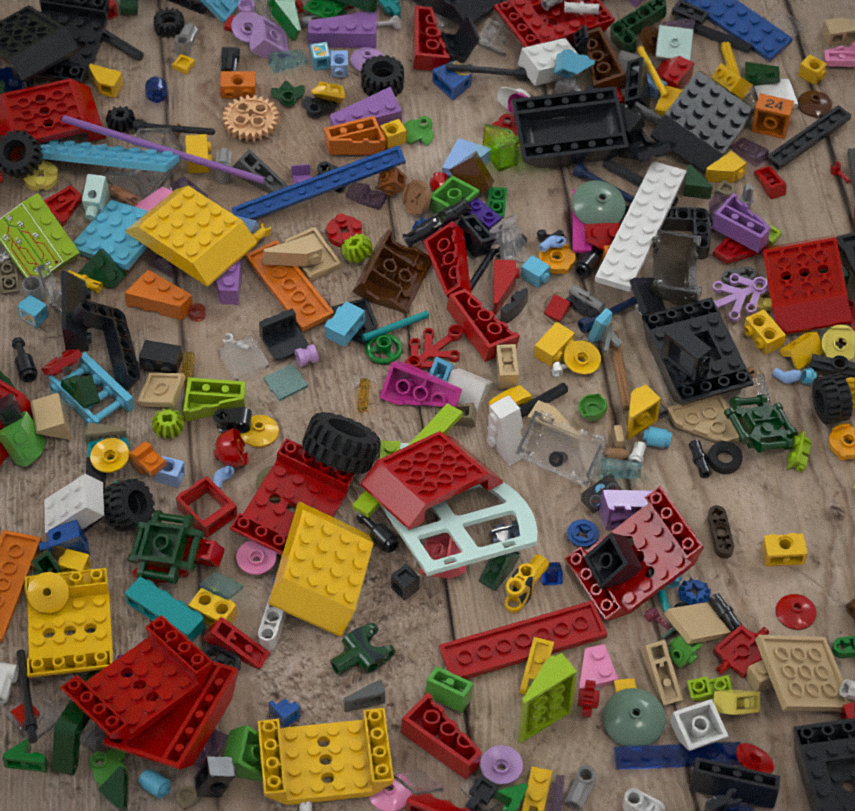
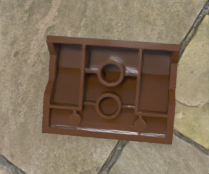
M388 229L379 239L352 292L361 298H367L370 303L407 313L432 261L429 255L417 247H404L393 240L392 231Z

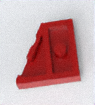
M727 237L713 250L712 256L725 264H730L761 254L762 250L758 253Z

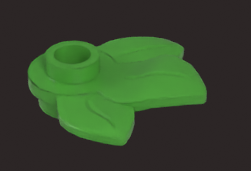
M421 116L417 120H409L403 125L407 130L408 144L420 139L426 146L432 142L434 132L432 130L433 123L431 118Z
M110 749L106 753L95 752L90 757L89 767L94 771L93 777L97 784L101 786L119 767H124L128 772L126 766L121 762L125 758L126 752ZM99 761L103 762L101 765H96Z

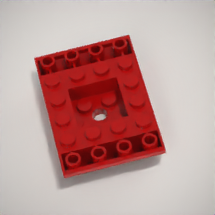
M508 0L494 5V9L524 48L566 38L571 44L574 42L573 35L583 25L587 26L588 31L601 27L603 32H605L615 22V18L600 0H562L560 4L554 5L549 10H545L542 7V0ZM580 1L586 4H599L598 15L564 13L565 2L580 3Z

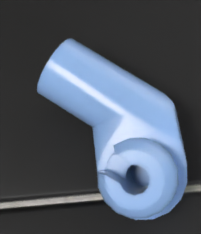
M550 236L539 244V250L545 252L549 248H562L566 244V239L563 236Z
M776 368L772 376L785 384L799 381L802 374L799 370L784 372Z
M226 466L219 469L214 474L213 482L222 489L223 482L233 476L234 468Z

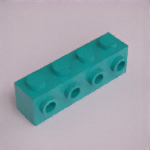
M140 576L124 593L127 605L151 621L162 615L191 642L205 629L204 617L201 613L192 611L183 601H177L166 590H160L151 580H145Z

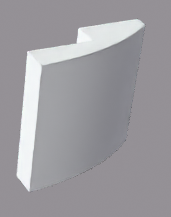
M780 79V83L754 86L758 98L759 94L762 93L793 100V108L799 106L789 79Z

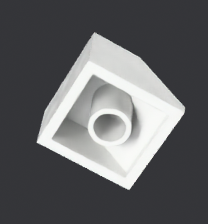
M712 699L674 711L670 723L676 737L689 751L729 737Z

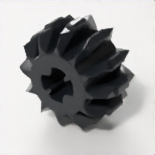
M120 105L118 108L113 106L112 110H108L106 123L109 129L120 133H128L129 129H133V123L136 118L132 109H129L128 106L123 108Z

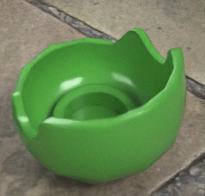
M597 393L583 396L579 402L578 409L584 419L597 421L604 417L608 406L606 398L604 399Z

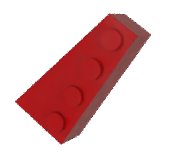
M415 6L412 19L413 69L433 71L437 67L448 64L450 57L446 53V46L442 41L441 32L438 30L437 20L432 7Z
M463 289L449 295L446 309L456 323L462 327L464 334L485 362L496 358L497 345L516 344L517 349L520 335L508 329L509 326L504 321L500 322L494 317L495 314L491 310H486L482 306V302L468 290Z

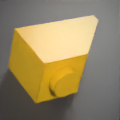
M730 151L706 168L705 179L708 182L721 183L725 180L733 183L744 177L747 163Z

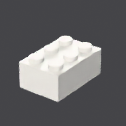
M563 38L522 48L518 65L525 68L527 77L534 86L564 78L554 74L557 54L565 49L573 50L576 54L578 53L567 39Z
M84 474L44 500L45 533L48 534L50 529L74 520H78L81 528L84 529L103 517V482Z

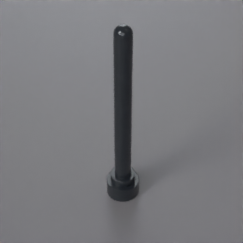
M446 64L445 66L448 71H470L471 73L514 76L521 81H525L527 78L525 68L520 66L515 69Z
M135 119L133 123L135 133H143L150 130L201 135L215 134V129L151 124L143 119Z

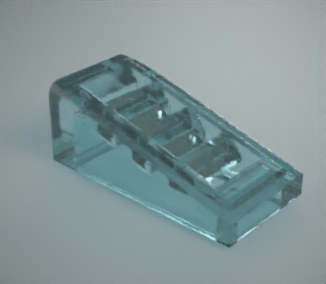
M302 50L272 52L268 62L273 72L278 73L307 64L308 60Z
M603 457L600 479L640 478L642 464Z

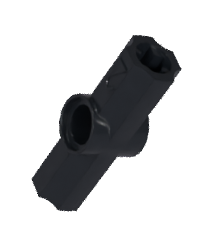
M812 354L810 368L814 371L829 375L840 373L844 378L855 377V363L848 361L846 357L838 355L831 358Z

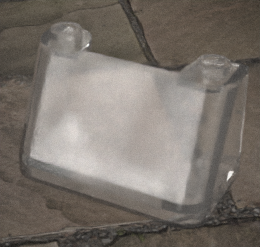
M139 128L133 136L184 152L171 128ZM134 144V147L140 148V150H149L148 148ZM180 159L167 172L122 168L119 172L116 167H109L103 173V176H106L108 184L121 189H127L132 194L146 198L165 184L183 159Z

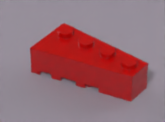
M452 221L423 241L445 296L448 298L450 294L463 289L471 293L464 230Z
M428 692L402 718L400 733L467 780L480 767L482 752L465 733L458 729L457 723L453 719H449L444 713L445 710L440 704L437 705L433 701L432 695Z

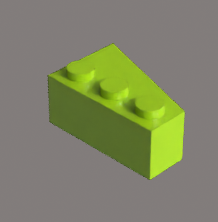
M188 377L183 410L185 422L213 416L217 410L222 408L245 407L247 396L246 382Z

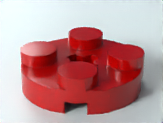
M342 213L337 214L336 218L330 220L326 227L329 242L334 246L342 248V245L345 244L344 240L350 239V236L362 234L361 221Z

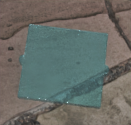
M293 364L264 377L270 392H273L279 401L308 387V384L302 377V373H299Z
M214 572L202 581L199 587L229 601L243 589L244 585L232 580L230 577Z

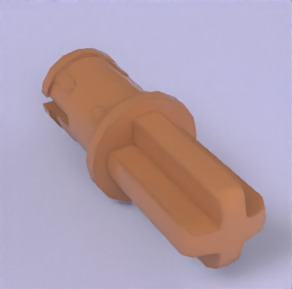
M117 186L109 189L111 195L118 198L120 202H126L131 206L138 204L134 199L139 201V197L130 193L129 190L121 189Z

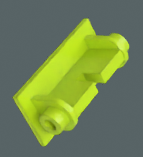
M805 431L801 432L798 436H794L792 439L793 448L787 456L788 464L786 470L794 467L796 471L803 472L806 469L807 456L809 455L812 442L809 437H804Z

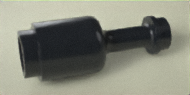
M596 247L593 252L588 251L584 253L575 265V273L581 278L590 276L599 265V255L603 251Z
M16 337L12 340V348L16 349L18 354L14 363L19 378L23 382L29 383L37 378V368L33 357L24 351V340L21 337Z
M360 513L357 514L356 519L360 524L364 523L371 530V539L383 551L391 553L399 546L398 537L385 524L379 523L376 525L370 518Z

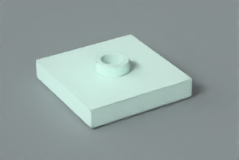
M659 25L655 59L667 60L681 56L690 60L693 29Z

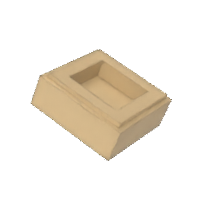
M615 425L613 429L614 447L624 448L625 440L622 426Z

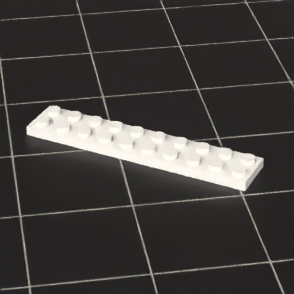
M655 161L652 162L595 276V282L624 291H631L632 287L629 280L638 277L686 177V170Z

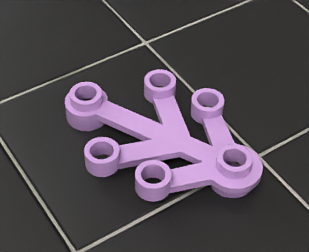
M734 273L729 277V282L732 286L723 284L721 281H715L713 283V291L715 293L726 292L731 294L717 301L714 300L717 309L736 301L733 310L729 313V320L736 323L740 320V311L746 296L753 294L750 303L746 305V313L748 315L755 314L760 295L765 294L769 290L768 281L764 277H756L754 280ZM739 284H742L748 287L745 289H740L733 286H738Z

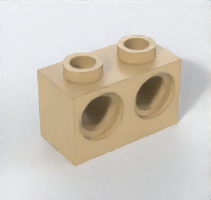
M516 344L497 345L496 366L499 389H510L518 386L519 371Z

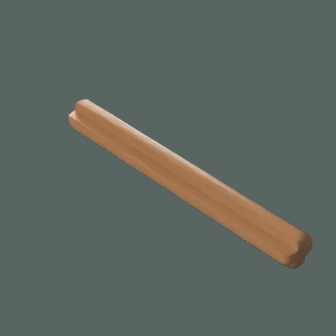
M614 331V333L616 334V336H617L618 339H619L618 332H617V331ZM610 343L621 407L623 410H629L631 395L621 346L616 348Z

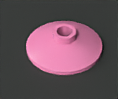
M252 540L244 543L236 554L237 564L240 569L252 575L268 572L273 568L277 559L276 552Z
M393 773L394 783L388 786L393 788L392 791H387L385 788L374 796H369L371 804L380 811H399L406 806V801L411 796V788L408 781L401 775Z

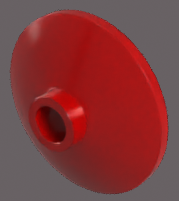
M789 594L782 597L777 603L776 616L781 624L787 628L803 630L810 627L816 619L817 611L815 605L803 595Z
M741 743L737 746L735 751L736 757L745 768L769 774L774 771V763L764 750L750 743Z

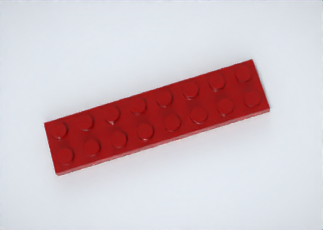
M593 600L439 644V651L447 671L468 679L528 661L534 637L554 642L553 654L607 638L608 633Z

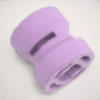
M241 0L238 3L239 13H255V3L252 0Z
M314 344L308 345L306 350L301 348L295 349V357L299 367L306 366L309 361L311 363L319 362Z

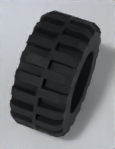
M321 412L311 417L302 440V445L311 457H314L326 466H331L336 470H342L346 473L364 474L371 470L381 442L379 436L367 426L362 425V423L339 414Z

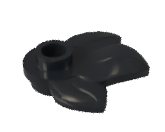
M305 96L302 100V105L306 108L307 115L310 118L316 119L320 118L323 114L333 112L337 107V102H328L318 97L313 99Z

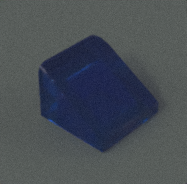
M549 562V567L541 576L543 585H561L563 583V571L560 562Z

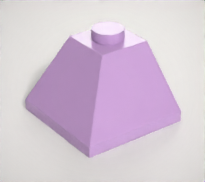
M260 16L249 38L251 52L263 59L288 56L289 48L284 29Z

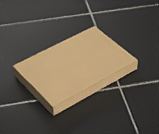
M316 227L283 240V243L313 234L323 248L321 262L305 267L299 266L309 281L342 267V263Z
M707 602L670 608L664 613L687 644L725 638L731 633Z

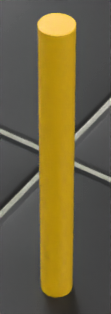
M643 46L638 47L637 51L640 57L644 58L645 66L662 98H667L669 94Z

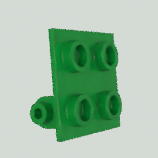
M310 0L302 9L320 18H329L345 15L346 10L344 8L348 4L337 0Z

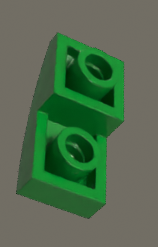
M491 187L489 188L487 206L499 216L505 218L507 188Z

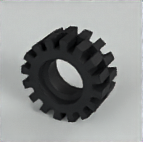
M166 7L165 10L160 9V12L157 11L156 15L153 16L155 33L157 32V35H161L162 38L167 36V39H170V36L175 38L184 27V16L178 9L174 11V8L171 7L168 10V7Z

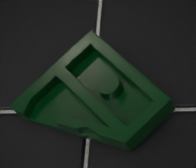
M745 62V80L753 86L780 83L779 66Z

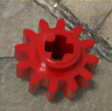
M586 680L585 688L579 689L577 705L582 707L581 716L592 717L593 709H598L600 690H595L596 681Z

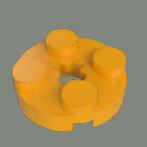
M565 244L562 248H549L545 252L539 251V259L550 265L549 273L566 275L575 264V253H572L570 246Z
M848 423L835 426L828 439L830 450L842 461L855 459V427H851V424ZM845 439L852 441L851 444L845 443Z

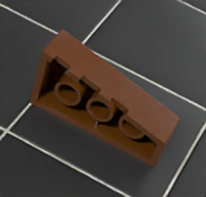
M601 27L589 30V41L586 51L587 56L595 60V64L589 67L592 87L599 89L618 87L619 90L624 89L626 86V73Z

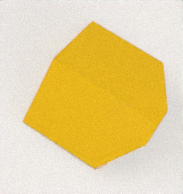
M320 81L311 90L312 95L327 101L341 104L345 99L344 87L342 85Z

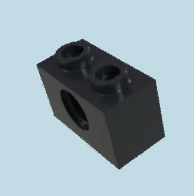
M475 214L461 217L457 225L464 230L466 249L474 258L486 255L495 240L494 236Z
M207 757L194 777L197 797H222L236 776V767L233 765L232 757Z

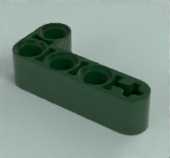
M651 0L613 23L610 27L611 41L620 50L634 54L637 50L636 35L641 33L642 29L646 26H652L666 17V0Z

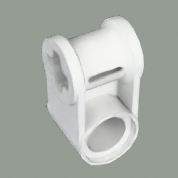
M636 788L626 791L622 803L624 811L665 810V806L661 801L650 797ZM630 799H633V800H635L637 803H636V804H633V803L629 802V800H630Z

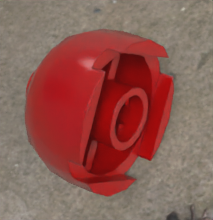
M232 428L218 436L215 443L216 449L213 450L217 461L220 460L223 465L232 466L233 468L244 466L249 462L248 452L244 453L243 449L245 443L237 429L234 430Z

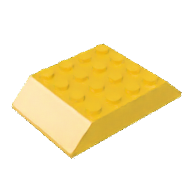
M190 186L175 189L126 229L127 234L207 287L257 245V241L241 219Z
M299 501L268 604L341 637L356 610L373 547L370 535Z

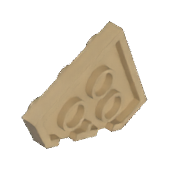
M722 395L667 408V414L676 428L717 443L720 441L731 443L740 441L739 435L730 419H727L724 415V411L728 409V406Z

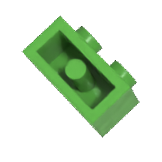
M436 666L426 681L425 695L429 692L433 700L462 713L472 699L474 683Z

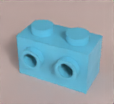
M346 301L337 308L332 319L326 322V338L345 347L365 323V310Z

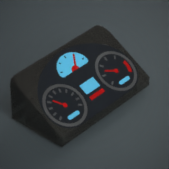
M611 473L581 494V502L593 514L600 510L603 490H622Z

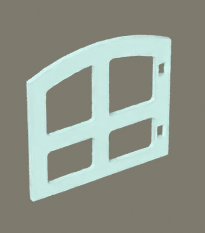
M504 482L489 490V492L502 500L504 504L456 516L447 503L443 501L431 507L439 519L438 522L410 530L380 505L427 576L538 545L536 520L530 507L513 488ZM478 484V485H476V486H474V487H472V488H470V489L477 488V487H482V486H481L480 484ZM512 514L517 520L520 536L491 545L477 547L464 527ZM448 533L461 553L437 560L431 559L419 540Z

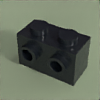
M150 340L144 341L139 355L140 369L161 373H178L183 359L182 346Z

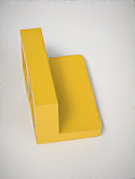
M805 332L779 350L782 357H791L796 369H801L809 364L812 354L822 355L824 353L817 332Z

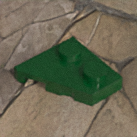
M103 248L99 249L78 272V274L88 275V278L102 282L103 285L110 288H116L127 276Z

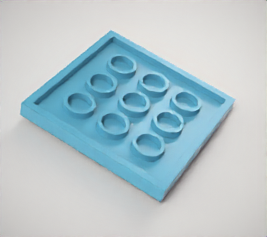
M111 200L103 208V211L96 216V219L73 242L80 252L79 255L92 258L99 249L103 248L120 268L129 270L148 247L127 234L126 229L148 211Z

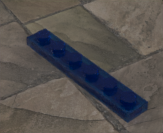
M741 742L712 743L691 751L682 744L614 747L616 770L694 767L696 757L729 765H742L735 753L737 746Z

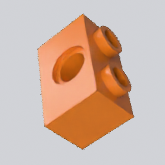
M221 71V99L240 98V96L246 98L247 95L253 98L256 95V72Z

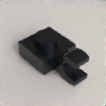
M481 775L469 790V795L472 797L466 803L467 809L477 811L481 802L487 806L499 790V786Z
M732 788L727 791L726 796H714L708 799L703 811H727L728 808L739 806L742 799L734 800L731 798V796L736 794V789Z

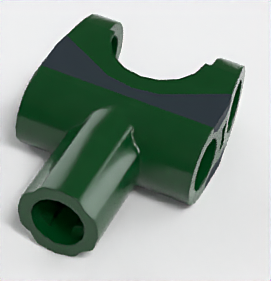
M375 623L363 625L343 638L342 644L347 650L330 660V664L337 675L340 676L357 665L366 674H369L382 667L394 656L396 650L392 645L375 647L369 644V641L379 630Z

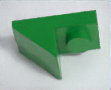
M28 738L2 755L4 767L47 773L48 761L46 755L39 752L30 753L31 744Z
M523 783L498 790L493 798L504 804L501 811H517L529 785Z

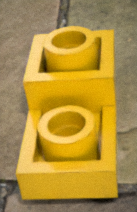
M518 385L500 393L491 399L488 405L490 406L508 395L519 405L530 401L532 395L521 385Z

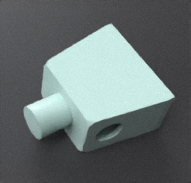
M87 175L82 203L86 213L85 218L88 220H95L96 215L102 212L108 203L110 192L106 176Z

